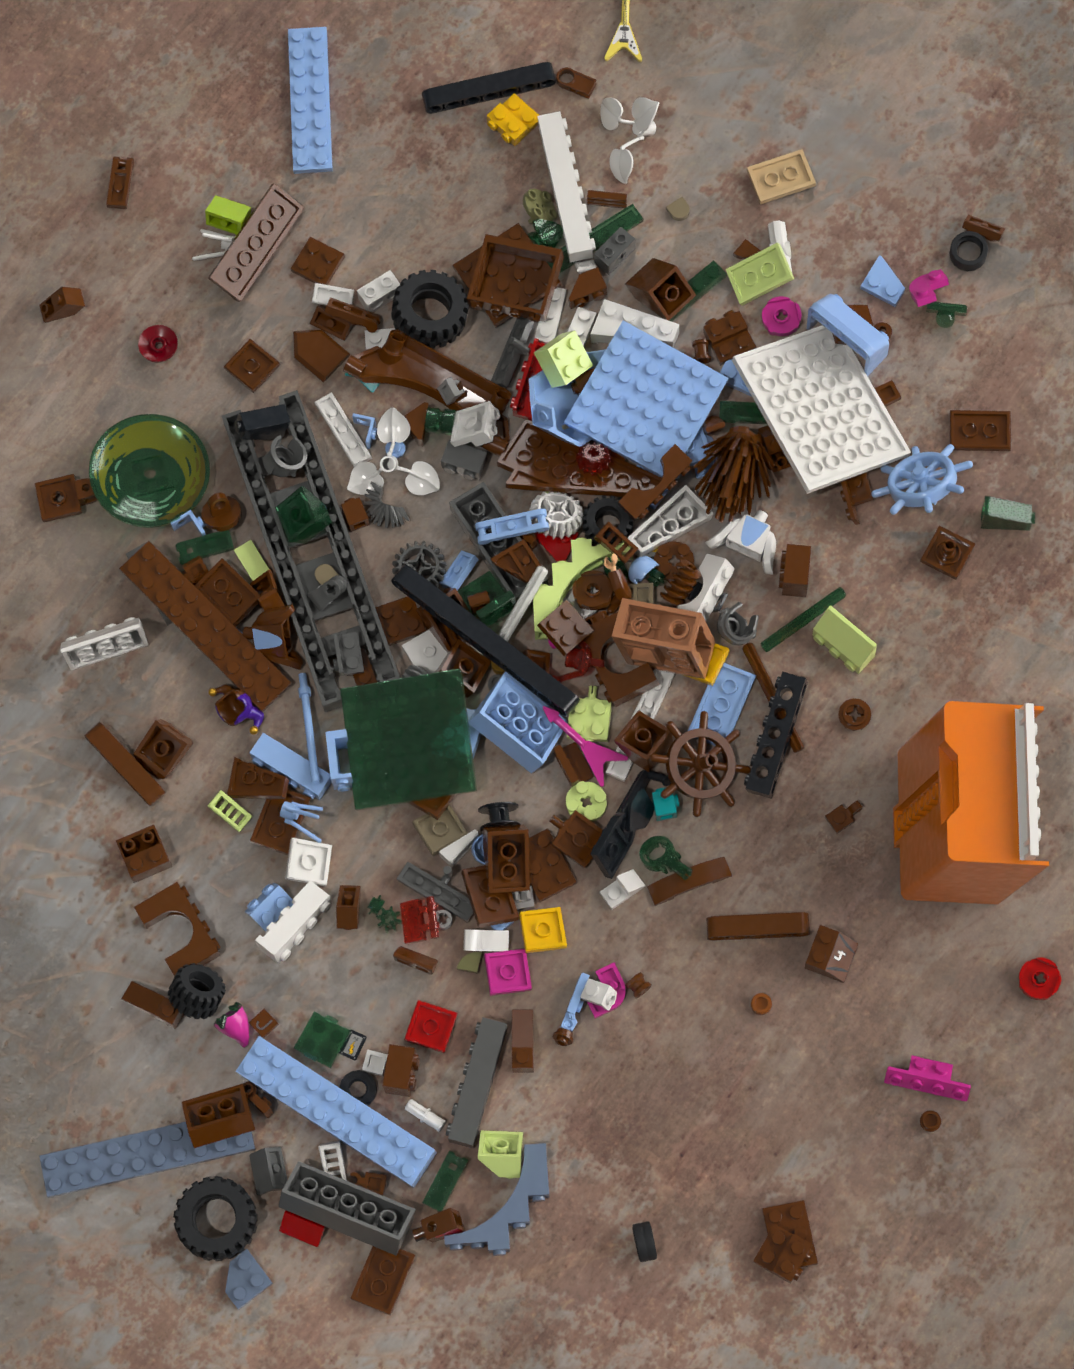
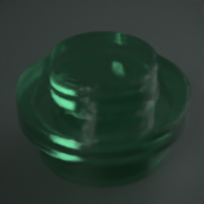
M652 569L646 574L647 581L653 583L655 587L664 585L666 577L660 571Z

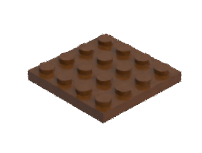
M519 223L498 236L533 243ZM482 246L452 265L468 290L470 289ZM491 251L478 297L528 307L545 296L552 269L546 261ZM559 279L557 280L555 289L562 285ZM483 309L495 327L511 318L509 314L501 313L498 315Z

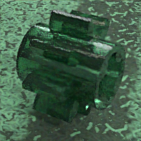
M392 906L389 910L381 908L382 914L376 915V918L381 920L378 923V928L384 927L386 933L391 929L396 932L397 924H402V921L397 919L401 915L400 911L395 913ZM389 916H392L393 920H390L389 923H386L385 919H388Z

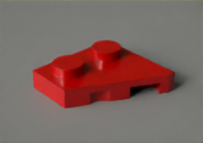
M579 532L571 534L569 538L564 535L562 539L559 536L553 539L550 535L545 537V533H534L537 542L545 548V551L556 562L567 561L572 551L571 540H576L579 536Z

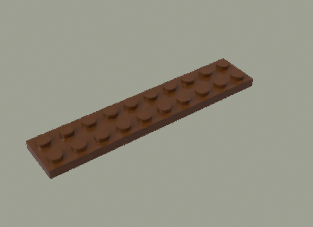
M150 541L119 568L239 690L248 694L252 703L260 711L263 712L291 685V682L259 650L255 649L254 645Z

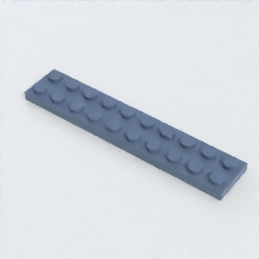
M186 1122L40 1155L39 1157L46 1194L48 1198L250 1152L256 1149L252 1131L194 1148Z

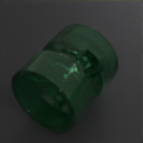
M428 407L425 432L437 434L438 431H441L442 434L452 435L456 410L444 409L441 411L440 408Z

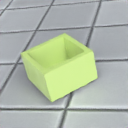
M575 330L561 333L534 352L552 388L567 385L593 366Z

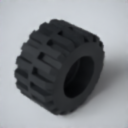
M603 495L601 500L597 497L594 499V503L590 502L587 505L588 509L584 510V516L582 517L583 533H585V538L592 540V546L599 544L593 537L600 531L596 522L602 516L611 515L616 517L620 522L617 529L627 538L632 534L633 519L617 504L621 498L615 500V496L611 495L610 498H606V495ZM607 531L603 538L606 539L611 532ZM614 536L609 543L612 545L617 537Z
M186 964L178 969L169 987V1001L173 1003L172 1006L175 1009L179 1010V1013L185 1014L189 1018L207 1019V1017L213 1016L225 994L226 986L222 983V977H219L218 973L212 971L211 968L204 967L202 964Z

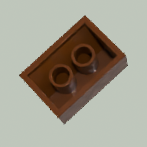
M243 1084L182 1101L187 1130L194 1148L255 1130Z

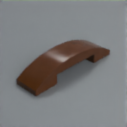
M720 857L678 871L652 883L647 888L654 906L674 899L675 896L711 882L714 884L732 877L725 857Z

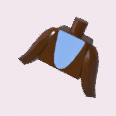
M293 604L267 609L257 616L252 627H244L243 636L247 639H253L254 648L259 650L266 658L275 663L301 670L303 661L292 650L293 644L289 617L295 611Z

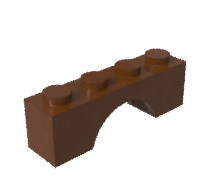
M676 444L660 459L663 476L661 482L656 487L649 490H638L632 487L618 501L617 504L634 521L637 518L643 519L649 512L647 508L652 503L656 505L664 497L661 494L666 488L670 491L678 483L675 479L680 474L685 476L691 470L690 464L692 460Z

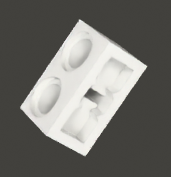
M391 270L358 289V299L367 311L375 312L393 301L395 290L400 286V283Z

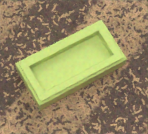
M252 540L234 549L236 556L252 581L269 570Z

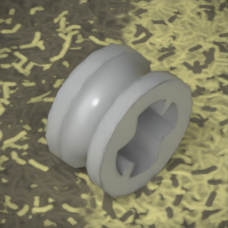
M447 910L437 911L433 919L435 926L440 930L450 928L453 921L451 914ZM443 915L444 918L445 916L448 917L446 919L447 923L444 925L442 924V922L441 924L438 923V921L440 920L439 916Z

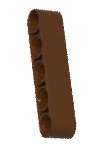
M97 723L84 735L89 743L149 806L153 805L166 793L102 723Z
M806 912L727 915L706 918L707 939L712 941L804 937L810 935L809 914Z

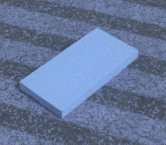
M724 663L714 685H707L689 730L699 728L700 714L702 711H706L708 713L707 729L719 733L724 738L730 734L735 728L756 675ZM706 740V743L716 746L713 742Z

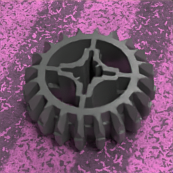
M416 540L412 547L409 543L406 544L407 550L400 548L401 554H395L396 560L392 562V565L395 567L392 569V573L396 574L404 564L417 572L416 568L422 563L418 573L423 577L430 575L427 580L438 588L439 583L437 581L444 580L442 575L446 574V569L444 568L447 566L446 561H443L444 555L439 554L440 549L435 548L433 550L434 546L432 543L426 547L425 541L418 545ZM417 555L414 560H408L412 556ZM425 555L430 557L436 566H431V563H427Z

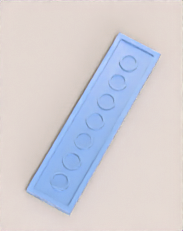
M327 27L288 29L293 173L332 172Z

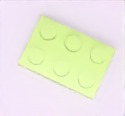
M778 242L726 269L739 304L742 306L794 279L781 245Z

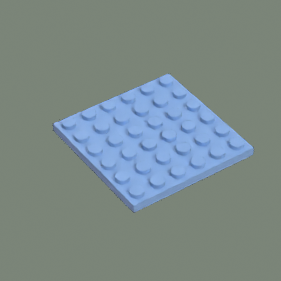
M623 320L565 419L564 424L655 475L662 477L663 468L660 459L674 444L685 454L687 453L729 378Z

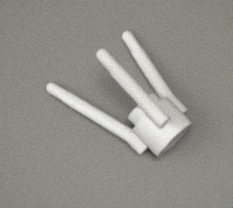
M201 229L200 232L203 233V237L221 240V249H225V251L192 257V260L223 256L236 236Z

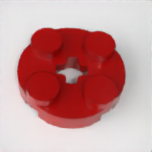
M1043 957L1027 961L1019 972V988L1031 999L1048 1000L1058 991L1061 984V974L1057 969L1058 967L1053 961ZM1043 974V979L1046 980L1045 983H1036L1034 976Z

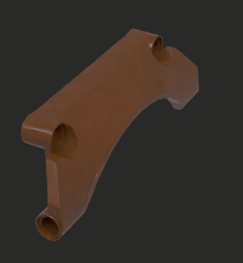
M391 330L382 348L375 346L354 356L351 355L343 368L344 372L364 383L394 384L424 393L448 407L455 414L456 411L490 401L500 413V419L496 420L497 434L493 436L492 442L479 446L500 457L510 442L508 418L503 415L511 398L510 391L411 338L400 330ZM452 377L453 380L460 381L457 385L458 389H464L465 391L454 403L446 405L437 388L445 379Z

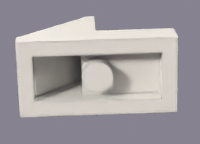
M634 869L616 876V881L601 890L600 895L611 910H613L646 887V885Z

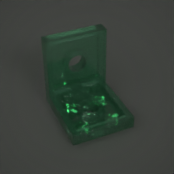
M490 571L458 590L470 612L471 609L467 596L487 591L491 603L476 611V614L473 616L488 627L494 623L498 624L501 622L504 616L511 613L516 604L515 596L511 590L505 593Z

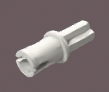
M413 1099L409 1100L405 1106L406 1111L420 1119L421 1123L424 1122L437 1130V1132L442 1129L446 1122L432 1113L430 1108L426 1109Z

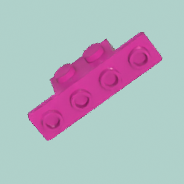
M913 1055L911 1056L909 1070L888 1066L884 1079L886 1084L965 1102L968 1100L971 1089L969 1084L951 1081L952 1064Z

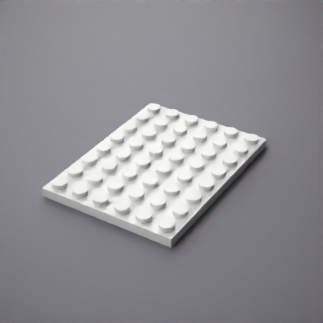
M823 325L733 357V364L807 494L903 459L911 454L910 449L853 350L848 345L835 344L832 332Z

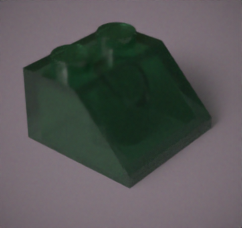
M304 486L299 487L275 507L289 542L306 544L332 523L326 506Z

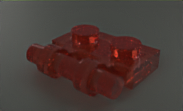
M433 896L426 897L427 905L424 906L420 899L400 903L405 944L410 945L427 941L426 932L429 931L431 939L439 938L438 930H440V924L437 922L436 917L438 908ZM428 913V924H425L424 914Z

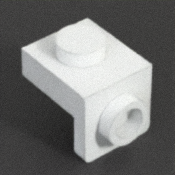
M588 978L580 998L609 1011L616 1001L617 991L610 985Z

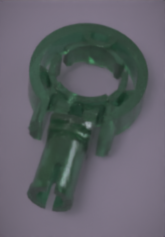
M653 836L642 844L639 856L643 865L648 870L654 872L662 871L665 874H668L669 870V872L676 873L684 880L688 879L685 874L691 876L692 869L679 861L681 855L675 850L668 838ZM659 844H661L662 848H665V853L656 860L650 859V853L655 848H659Z

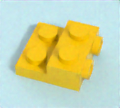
M514 93L503 104L499 103L487 114V125L493 131L497 130L506 143L516 146L538 125L537 116L539 114Z

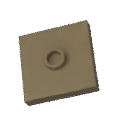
M450 804L438 820L425 814L412 821L413 826L432 856L437 855L440 850L468 834Z

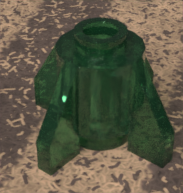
M539 218L532 221L535 231L527 235L531 240H534L535 244L555 248L558 242L562 240L563 229L556 222Z

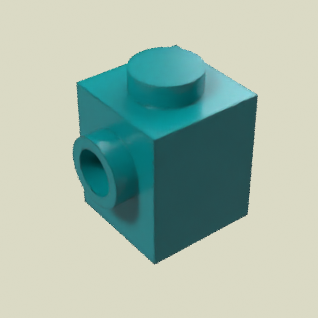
M666 787L658 788L655 792H652L656 821L677 818L678 796L672 793L668 798H662L661 792Z

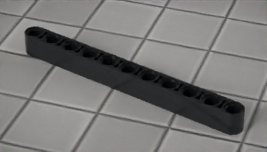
M404 564L391 579L392 584L502 670L510 674L546 704L558 711L559 714L568 717L580 702L576 694L410 566Z

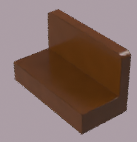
M575 742L563 748L561 745L553 748V754L571 788L580 781L587 782L593 779V774Z

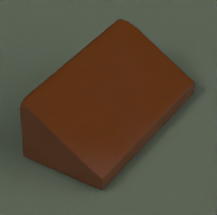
M318 305L310 324L345 341L354 325L342 318L331 317L328 313H325L326 306Z
M402 946L398 947L393 954L395 961L431 975L434 973L438 960Z

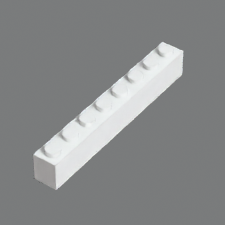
M560 111L537 116L539 132L569 261L575 262L593 258V250H596L594 238L590 239L589 233L592 232L590 221L585 219V216L588 215L586 204L581 202V198H584L581 186L578 187L577 181H580L577 169L574 170L573 164H576L574 152L569 151V147H572L570 135L565 134V130H568L566 118L561 117Z

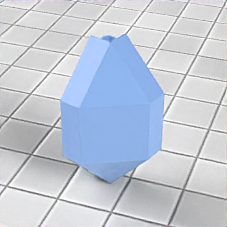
M606 349L586 352L593 364L588 370L597 366ZM543 370L529 378L533 425L566 443L578 447L591 441L592 439L572 428L562 429L565 419L578 399V395L572 391V381L567 385L552 388Z

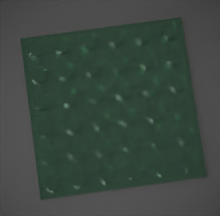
M461 669L340 689L344 723L348 737L347 748L350 773L353 778L352 789L355 810L477 792Z

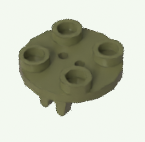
M534 188L529 189L524 194L523 207L531 217L528 220L529 224L547 225L557 218V212L549 192H542Z

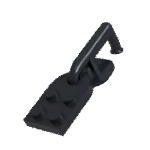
M646 770L639 772L616 814L612 816L607 826L603 829L599 840L593 846L590 854L606 878H613L633 843L636 830L645 828L653 816L654 805L645 791L649 781L653 780L661 782L664 786H669L671 781L668 775L651 770L650 772Z

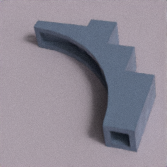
M546 1143L524 1145V1163L521 1176L513 1194L505 1205L492 1218L478 1227L463 1233L444 1236L446 1247H450V1250L455 1251L462 1250L463 1246H471V1249H482L484 1245H488V1251L493 1253V1256H504L506 1252H510L509 1226H513V1229L526 1228V1225L530 1224L528 1199H532L533 1202L545 1201V1198L550 1197Z

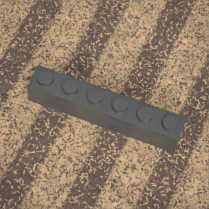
M482 1017L481 1023L477 1022L474 1032L477 1035L476 1042H472L470 1045L469 1055L472 1056L470 1063H465L463 1075H466L464 1083L460 1082L457 1095H460L458 1103L453 1105L451 1115L454 1116L452 1124L448 1123L445 1134L448 1136L450 1143L474 1149L508 1027L506 1023Z

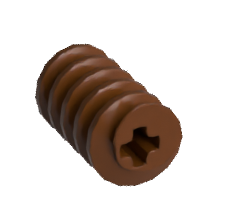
M684 559L681 560L684 567L679 565L676 567L680 573H672L675 580L668 579L671 587L664 586L667 593L660 592V596L675 605L684 604V599L689 596L688 592L693 590L692 586L696 585L697 579L701 578V572L698 568Z

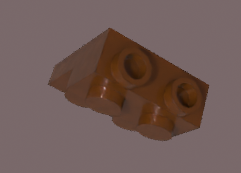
M730 310L723 315V318L719 320L712 318L703 326V333L706 339L709 340L710 347L720 366L725 364L726 361L733 359L736 355L756 349V345L748 332V326L740 311L734 312V310Z
M774 1224L753 1262L791 1284L793 1279L798 1280L803 1271L800 1266L803 1261H809L814 1251L811 1250V1243Z

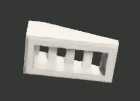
M473 830L440 850V857L449 866L453 867L472 847L474 839L479 836L478 831Z
M335 1141L320 1144L319 1152L323 1171L331 1175L341 1174V1179L347 1181L341 1142ZM336 1149L337 1151L330 1154L325 1153L326 1150ZM338 1157V1161L327 1163V1159ZM330 1167H340V1170L328 1172V1168Z

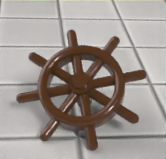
M702 711L700 714L699 728L681 733L672 721H668L666 727L675 737V740L670 745L667 755L652 754L650 756V761L666 764L667 775L671 781V784L661 792V797L666 799L678 790L683 795L693 798V815L695 817H699L701 814L702 799L720 795L728 806H734L735 801L726 788L730 785L735 772L744 774L751 772L749 766L736 764L735 755L730 746L739 737L740 731L735 729L724 738L719 733L707 729L708 713L706 711ZM698 738L697 752L688 740ZM706 740H709L716 746L706 753ZM681 747L690 758L678 757ZM720 752L723 756L724 763L718 762L717 755ZM677 765L688 766L689 769L680 776ZM711 769L723 771L720 781L712 773ZM694 774H696L695 788L686 783ZM704 776L711 783L713 788L703 790Z

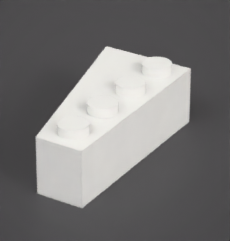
M604 299L591 331V343L598 344V342L609 345L624 320L674 348L679 335V324Z
M685 485L635 530L628 539L639 548L635 552V555L639 558L654 551L660 545L670 542L710 521L714 513L711 511L710 514H707V506Z

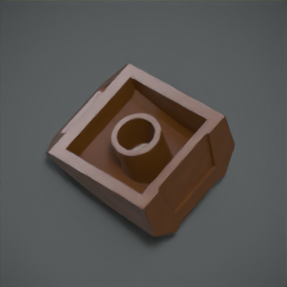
M458 638L434 675L437 682L449 688L457 696L468 698L477 689L491 660L464 639Z
M159 719L155 720L133 755L145 770L157 779H165L181 761L193 742L170 723Z

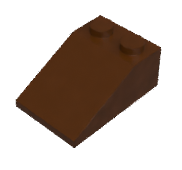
M447 588L442 591L471 613L456 588ZM420 606L416 609V612L426 628L430 630L448 653L456 640L461 637Z
M524 825L483 827V851L488 893L530 891L529 829Z

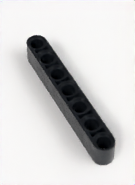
M542 62L429 88L422 92V98L426 113L432 114L512 96L514 93L517 95L551 87L556 84V78L552 63Z

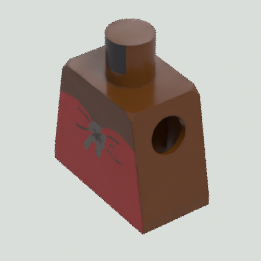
M448 1208L421 1219L422 1226L412 1230L416 1242L427 1239V1241L432 1243L443 1240L444 1236L466 1231L460 1212L453 1208Z

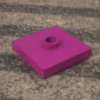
M525 949L484 954L490 996L532 990Z

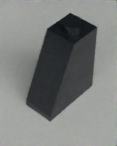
M285 404L241 412L234 422L236 432L240 434L241 440H274L279 435L283 438L291 421Z

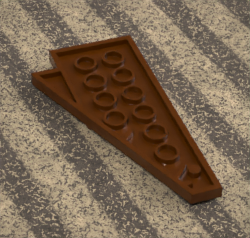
M528 419L523 421L497 460L498 467L512 473L506 481V488L623 497L632 487L638 490H649L656 487L662 480V477L586 444L578 447L566 443L534 426L532 421Z

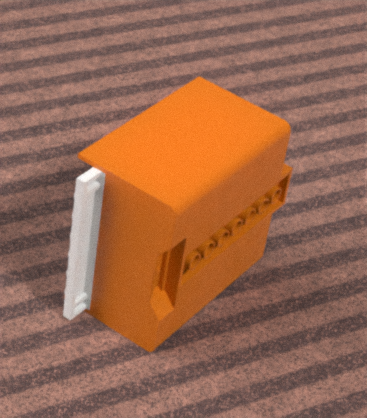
M949 701L898 750L899 803L893 807L894 848H900L901 895L904 899L913 901L999 904L1049 866V861H1032L1039 856V841L1041 839V830L1038 828L1040 808L1037 807L1040 789L1036 782V778L1039 775V767L1036 765L1038 745L1035 744L1037 724L1034 723V719L1044 711V706H1034L1033 703L1012 705Z

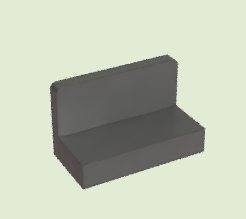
M268 1147L251 1153L249 1157L257 1195H263L270 1191H282L287 1182V1175L281 1147Z

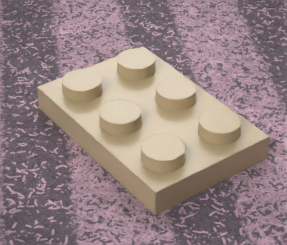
M803 149L747 167V173L760 205L816 186Z

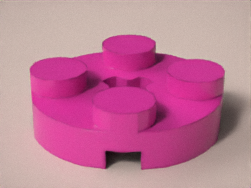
M784 296L770 299L762 310V324L768 333L772 336H787L798 330L802 317L799 305ZM780 312H782L783 315H787V317L784 318V320L776 318L779 316Z

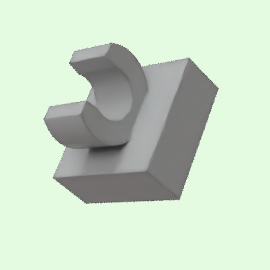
M452 377L445 379L437 388L446 405L454 403L465 391L464 389H458L457 385L460 381L453 380Z
M530 886V891L512 892L517 911L535 908L532 886Z

